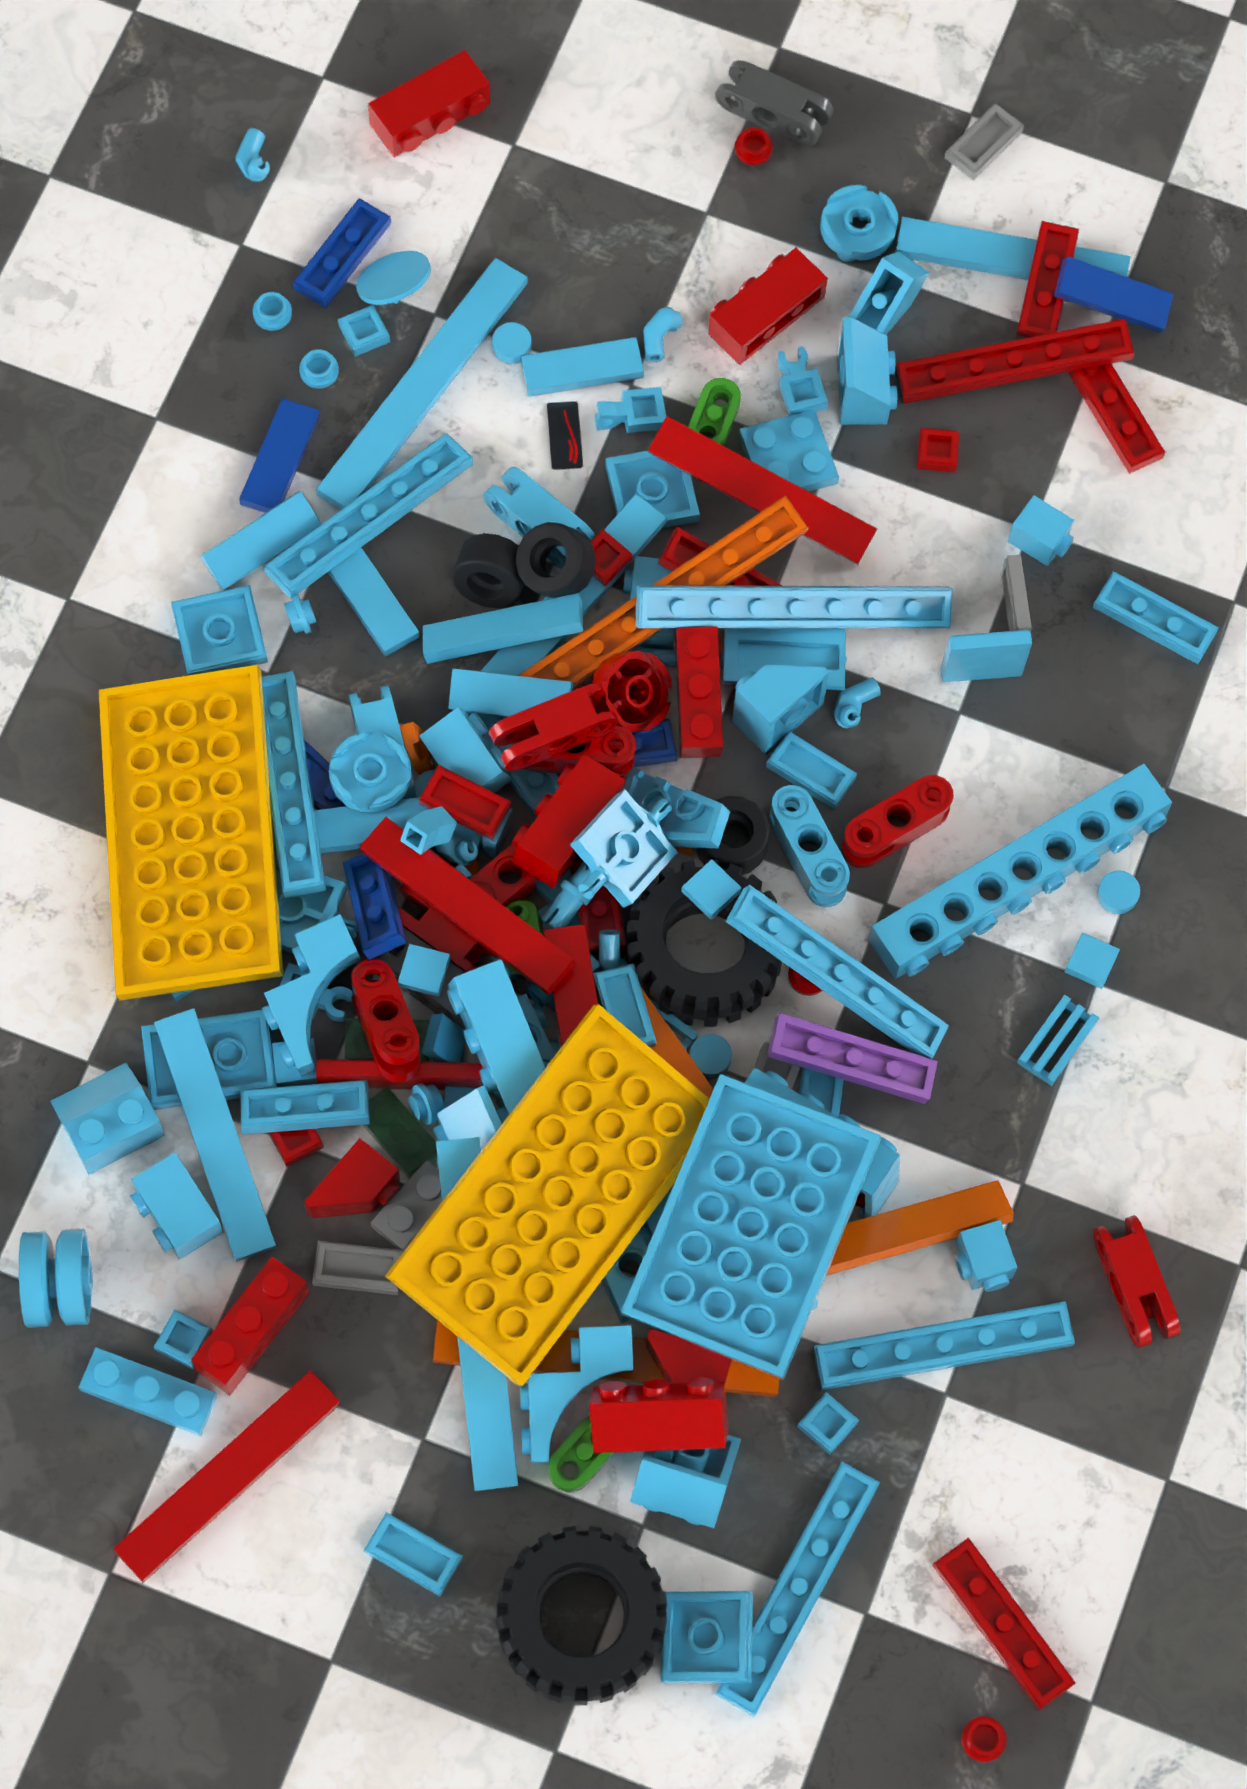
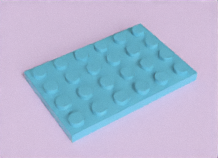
M720 1074L621 1310V1314L784 1380L880 1144L881 1136Z

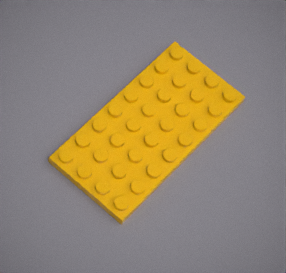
M251 665L100 689L99 706L116 997L122 1001L284 976L262 674L259 666Z
M599 1004L593 1005L385 1277L517 1386H523L674 1185L710 1098Z

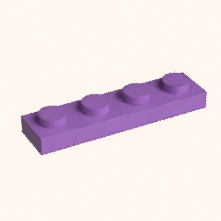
M782 1013L775 1017L767 1057L922 1104H926L930 1100L938 1061Z

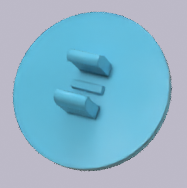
M395 252L369 265L359 276L356 290L359 297L366 303L383 305L394 302L397 304L399 300L410 296L425 284L431 273V265L428 258L420 252Z

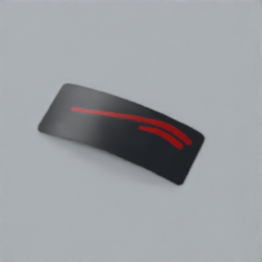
M578 402L547 403L552 469L582 468L583 458Z

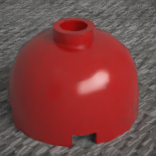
M626 651L613 654L602 661L592 676L591 684H601L605 692V696L594 705L596 713L598 714L603 711L615 712L619 720L618 726L625 727L630 732L651 730L662 722L670 709L671 702H667L668 688L672 689V679L666 666L653 654L640 651Z

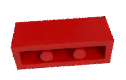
M466 50L369 102V124L393 157L403 152H411L418 148L424 140L433 135L449 131L460 120L468 116L480 114L490 104V83Z
M795 247L785 256L780 254L771 261L767 270L758 278L751 277L746 280L738 293L729 301L724 299L714 306L710 312L708 335L741 365L824 299L828 278L798 248Z
M718 627L677 628L675 635V662L680 758L720 757L723 749Z
M583 754L575 766L569 763L557 781L560 787L552 796L547 793L538 804L534 813L537 815L535 821L531 826L526 823L523 824L515 835L512 845L516 849L512 863L554 889L578 857V854L570 844L617 793L623 791L626 780L586 754Z
M272 1256L191 1360L195 1371L230 1396L309 1295L307 1281Z
M706 1377L694 1378L687 1383L672 1384L664 1379L649 1380L643 1385H626L621 1381H608L600 1386L593 1387L589 1401L593 1453L726 1448L729 1430L725 1381L714 1382Z

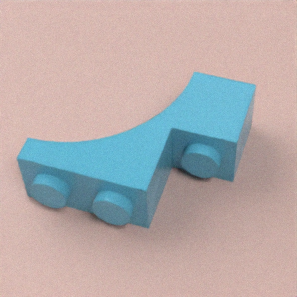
M341 914L294 934L299 946L293 948L292 952L301 972L309 969L310 973L264 993L269 1004L262 1007L266 1020L272 1031L277 1028L280 1029L286 1042L278 1046L288 1069L296 1066L301 1076L316 1070L310 1036L313 1015L321 995L337 975L350 965L361 960Z
M632 1326L579 1328V1337L571 1338L572 1364H580L581 1372L531 1374L528 1378V1383L520 1386L521 1410H529L530 1427L521 1429L522 1454H531V1463L549 1462L551 1440L556 1424L564 1409L580 1391L606 1376L633 1371Z

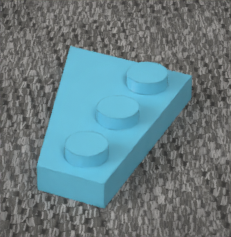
M633 766V769L627 775L623 790H626L635 802L647 811L656 803L658 798L668 801L665 806L670 804L672 810L660 821L659 825L664 836L673 847L719 848L730 811L722 803L688 789L682 790L671 785L665 779L649 776L641 769Z

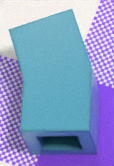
M443 807L421 811L407 821L400 841L421 855L433 846L449 843L457 822Z

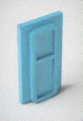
M724 628V650L722 651V656L724 657L723 684L736 685L749 671L756 673L765 664L824 666L830 672L826 690H844L845 663L847 661L845 656L846 629Z

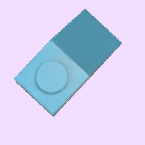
M900 252L882 257L849 317H853L887 335L912 305L930 272Z

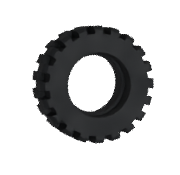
M694 860L681 863V871L677 873L671 867L659 873V882L655 883L652 881L642 892L641 899L634 901L630 911V920L627 923L626 961L628 964L634 963L641 988L649 999L659 1004V1010L667 1015L670 1013L680 1015V1021L689 1026H692L693 1019L704 1020V1027H716L719 1018L726 1017L727 1022L730 1024L740 1020L742 1011L745 1009L749 1013L756 1010L761 1005L762 997H769L774 989L776 978L780 975L782 961L741 932L740 934L745 944L743 956L734 966L721 972H694L680 965L670 955L666 947V937L669 929L685 917L704 914L681 892L682 886L703 868L696 867ZM731 863L728 870L723 869L742 887L741 892L743 888L751 885L777 903L771 891L764 893L761 891L762 881L752 874L746 879L741 876L742 868ZM740 894L716 916L727 920Z
M576 1526L565 1527L562 1533L552 1536L549 1532L539 1537L538 1543L531 1548L526 1546L518 1554V1560L513 1567L509 1566L503 1578L504 1582L501 1590H499L497 1600L499 1641L502 1651L505 1652L509 1665L515 1674H520L526 1681V1685L535 1692L540 1690L548 1695V1699L559 1703L562 1700L573 1701L574 1705H587L589 1701L600 1700V1703L612 1700L614 1695L622 1691L626 1693L636 1685V1681L642 1675H646L652 1667L660 1651L666 1629L665 1591H662L660 1585L661 1578L656 1568H651L646 1561L647 1555L638 1546L634 1549L626 1543L627 1538L617 1533H614L613 1536L602 1533V1528L589 1526V1531H576ZM590 1575L607 1582L616 1591L621 1600L624 1612L621 1632L609 1648L597 1655L590 1657L566 1655L554 1648L542 1631L539 1619L542 1600L547 1591L556 1582L568 1576Z

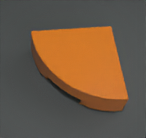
M414 722L400 725L408 756L417 773L421 775L428 770H433L432 755L419 737L424 731Z

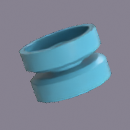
M85 1229L62 1230L56 1241L55 1257L52 1240L46 1231L23 1232L21 1234L19 1246V1288L22 1316L26 1328L49 1327L55 1317L56 1299L59 1316L66 1326L89 1324L93 1292V1272Z

